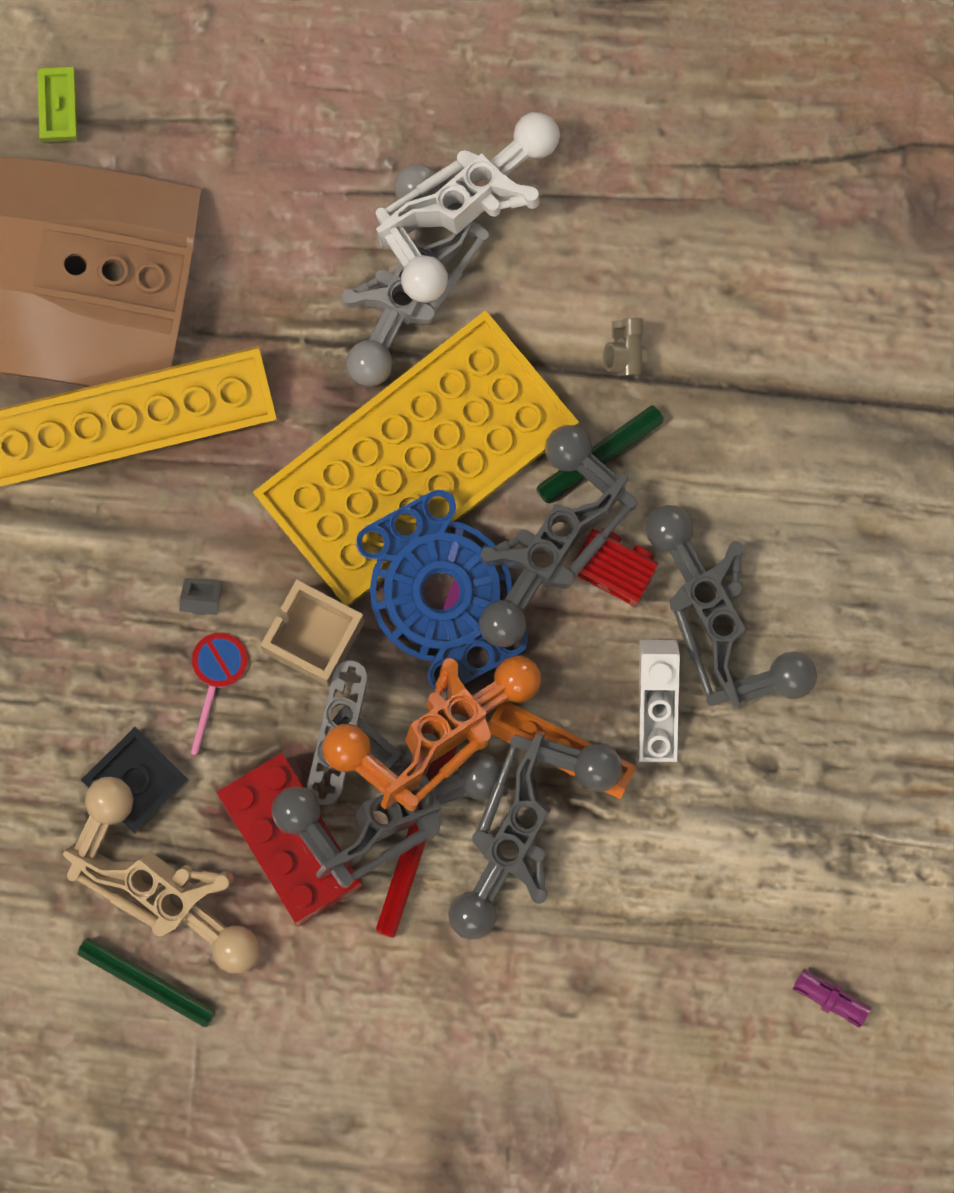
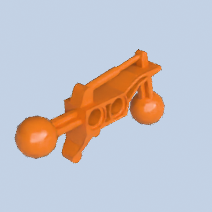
M514 655L505 658L496 668L494 682L472 696L458 677V663L451 658L445 659L435 684L436 689L434 693L429 695L426 703L429 712L410 724L405 742L412 753L411 765L399 777L370 753L369 737L363 729L354 724H340L327 733L322 745L324 759L331 768L339 772H358L384 794L380 805L384 809L398 801L407 810L414 811L417 808L418 802L444 778L447 779L478 749H485L487 747L491 733L485 718L486 714L506 700L514 703L531 700L539 692L541 672L537 664L528 657ZM445 690L446 701L441 697L442 692ZM453 715H462L467 721L456 720ZM423 734L434 735L438 740H427ZM466 739L470 741L416 795L411 793L419 787L430 763Z

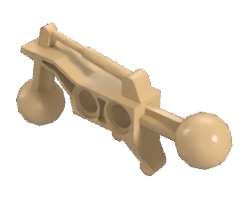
M102 777L94 781L88 788L85 798V806L90 816L78 841L66 849L62 855L72 863L67 873L68 879L70 881L77 880L111 900L110 903L152 927V932L156 936L161 937L175 930L184 922L212 945L214 961L220 969L228 973H243L255 966L259 958L260 947L258 938L252 930L243 926L226 927L198 905L205 895L223 891L234 881L231 872L223 871L220 874L207 871L196 872L189 865H184L176 872L151 851L138 861L113 862L97 853L110 824H118L130 814L133 805V795L130 787L122 779ZM141 870L151 874L153 885H148L142 880ZM82 873H85V874H86L88 877H90L91 879H89V878H87L86 876L82 875ZM192 878L200 880V882L191 884L188 880ZM97 883L125 889L158 917ZM170 894L180 897L183 902V909L173 906L170 901Z

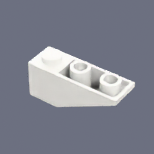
M639 640V762H677L680 662L677 640Z

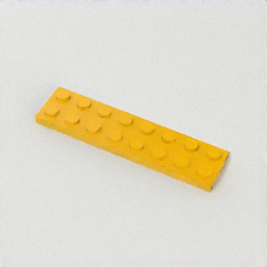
M259 346L0 408V487L277 420Z

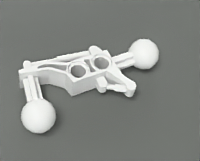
M530 112L524 115L515 126L513 133L514 141L491 161L482 153L478 156L469 151H461L457 154L456 161L417 185L416 189L390 206L376 210L377 220L381 224L376 228L380 244L383 248L389 245L403 266L401 285L404 292L410 298L423 303L437 300L445 292L448 284V273L445 266L435 257L421 255L408 233L417 228L443 226L457 235L483 211L494 217L499 215L501 209L509 207L513 209L526 205L528 208L534 209L539 206V193L536 188L516 184L507 175L528 157L531 159H542L553 153L559 142L560 131L551 116L543 112ZM458 173L435 194L413 200ZM481 179L490 181L485 186L474 185L475 182ZM452 203H461L463 205L458 210L452 211L447 209Z

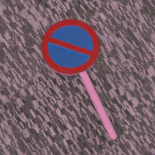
M213 633L205 636L197 643L192 653V667L195 675L202 683L209 685L191 750L192 755L199 753L216 687L224 688L235 684L242 678L247 668L248 656L244 645L236 637L228 633Z

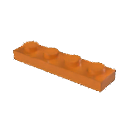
M508 701L503 702L496 708L488 722L490 733L510 743V739L514 735L534 740L537 733L542 731L546 733L545 739L579 750L592 745ZM621 759L623 766L622 775L618 783L610 790L604 791L620 800L637 769L635 765ZM557 767L567 772L568 774L575 776L574 772Z

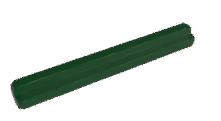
M654 405L649 406L595 444L592 448V454L603 464L607 463L661 425L664 419L661 412ZM559 470L540 483L536 490L545 503H550L585 477L577 470Z
M85 938L81 943L77 954L83 959L202 1027H208L212 1022L216 1012L213 1008L90 938Z

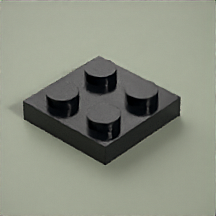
M136 727L81 779L88 788L94 781L102 777L122 779L130 787L133 795L132 810L122 822L135 835L189 782L188 778Z

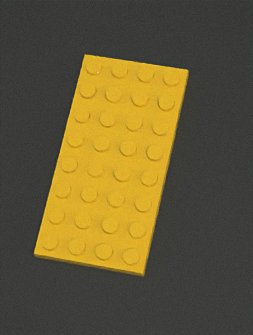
M485 310L254 490L253 495L338 600L350 607L370 591L372 571L377 560L365 559L357 552L355 546L356 537L364 527L434 490H445L454 497L456 512L451 521L457 522L545 453L546 439L553 430L562 425H575L578 427L579 421ZM433 497L428 503V510L432 516L442 518L448 514L449 504L443 497ZM403 514L397 517L395 528L398 533L408 536L416 530V521L412 516ZM369 532L363 536L362 546L369 553H377L383 547V539L380 534ZM383 561L380 569L387 570L391 562ZM378 577L376 585L383 581L384 578Z

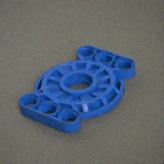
M445 490L431 491L364 527L358 533L355 542L357 552L362 557L368 560H377L372 571L370 599L371 608L378 626L388 640L401 651L417 659L432 662L427 671V679L433 689H436L434 671L439 665L443 664L445 659L451 658L458 663V677L462 684H465L500 665L505 658L520 654L528 644L526 631L521 638L519 647L515 650H507L503 647L491 645L482 637L479 630L481 612L488 604L500 599V581L505 580L506 596L512 588L511 574L506 565H500L503 573H497L495 566H486L481 562V551L485 547L493 548L495 544L479 530L460 522L451 521L456 512V502L454 497ZM433 497H443L447 500L449 512L445 517L436 518L430 514L428 503ZM403 514L412 516L416 521V530L408 536L398 533L395 528L397 517ZM447 527L455 528L454 534L446 533ZM463 531L476 536L485 545L481 548L472 540L463 537ZM376 532L380 534L383 539V547L379 552L369 553L365 551L362 546V538L366 533ZM383 561L391 562L387 570L380 569ZM437 573H444L453 577L460 589L457 602L451 608L445 610L429 606L423 596V586L426 580L431 575ZM378 577L384 578V601L377 602L376 596ZM386 609L389 619L396 627L392 633L383 622L379 610ZM402 634L411 642L420 645L419 652L406 647L397 638ZM472 647H482L487 652L488 661L482 668H474L467 661V653ZM429 648L438 649L435 656L427 655Z

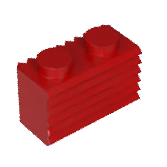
M593 528L591 529L576 558L598 533L600 534L605 528H602L600 532ZM612 531L606 538L607 541L578 573L577 577L636 608L652 580L659 563L653 561L655 555L647 549L635 545L632 550L621 544L622 538Z

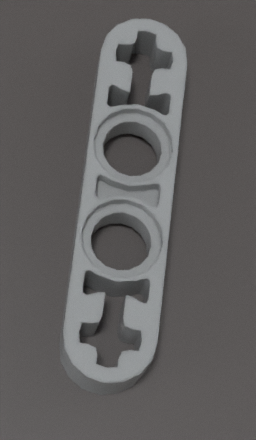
M356 661L340 663L332 677L307 784V789L317 797L320 807L335 805L343 792L347 772H340V776L331 774L330 786L335 789V793L327 794L326 799H320V794L314 790L315 785H322L325 777L324 771L317 772L319 765L329 770H335L329 766L322 755L323 739L332 728L338 726L331 719L333 709L339 705L348 706L353 712V718L348 724H354L358 727L368 677L365 668ZM349 669L356 670V676L361 678L360 683H353L350 692L351 697L358 696L357 702H353L345 697L335 698L336 692L344 695L345 681L340 679L341 674L347 675Z

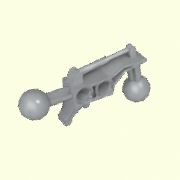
M423 164L406 166L398 173L394 182V191L397 199L399 200L416 189L417 185L436 173L431 167ZM441 184L413 200L435 194L440 190ZM452 203L447 209L453 211L458 210L462 206L458 203ZM477 217L457 235L453 233L450 237L428 246L414 243L421 255L435 257L445 265L460 253L469 234L476 239L458 266L453 268L448 275V284L445 292L437 300L429 302L428 305L413 299L410 304L404 306L394 302L392 296L397 292H404L401 285V274L404 268L401 263L395 274L386 270H378L374 279L367 283L364 282L353 290L348 289L343 292L341 301L345 308L366 306L383 312L369 340L357 343L348 352L346 358L347 371L358 384L375 386L384 382L389 377L393 367L389 348L402 322L409 325V323L430 324L433 321L436 311L463 275L462 271L482 243L488 240L489 232L475 222ZM376 285L383 287L379 289L370 290Z

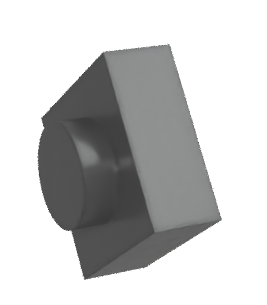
M185 578L180 595L179 611L191 612L196 615H217L222 595V581Z

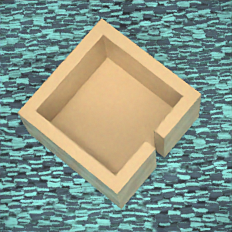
M296 579L280 608L282 616L288 619L286 626L284 620L276 616L260 647L264 654L330 687L336 667L344 662L365 623L364 615Z

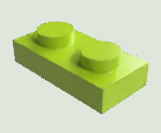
M74 66L37 68L39 138L41 143L78 141L76 71Z

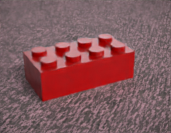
M281 753L216 793L298 927L363 886L360 880L356 879L348 888H342L332 874L319 879L316 873L321 868V865L299 835L284 833L276 826L272 816V804L275 797L282 790L289 787L297 786L303 788L285 756ZM320 816L318 819L319 824L324 829V831L329 836V838L334 843L339 852H342L334 837L332 836L331 832L329 831L328 827L326 826V824ZM351 866L346 868L350 874L354 872Z

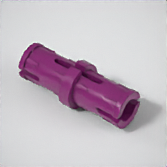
M805 968L792 988L793 991L806 996L822 1006V1011L826 1013L831 1011L858 1028L864 1023L871 1010L870 1005L842 991V986L835 983L832 985Z

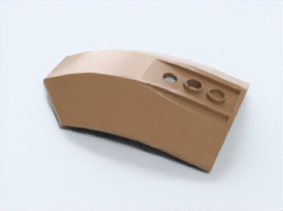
M0 157V374L90 387L171 367L191 264L201 188L93 167L25 158ZM70 256H79L85 261L86 270L80 275H71L64 267L65 260ZM108 263L119 265L123 271L122 278L117 281L106 279L102 274L103 266Z

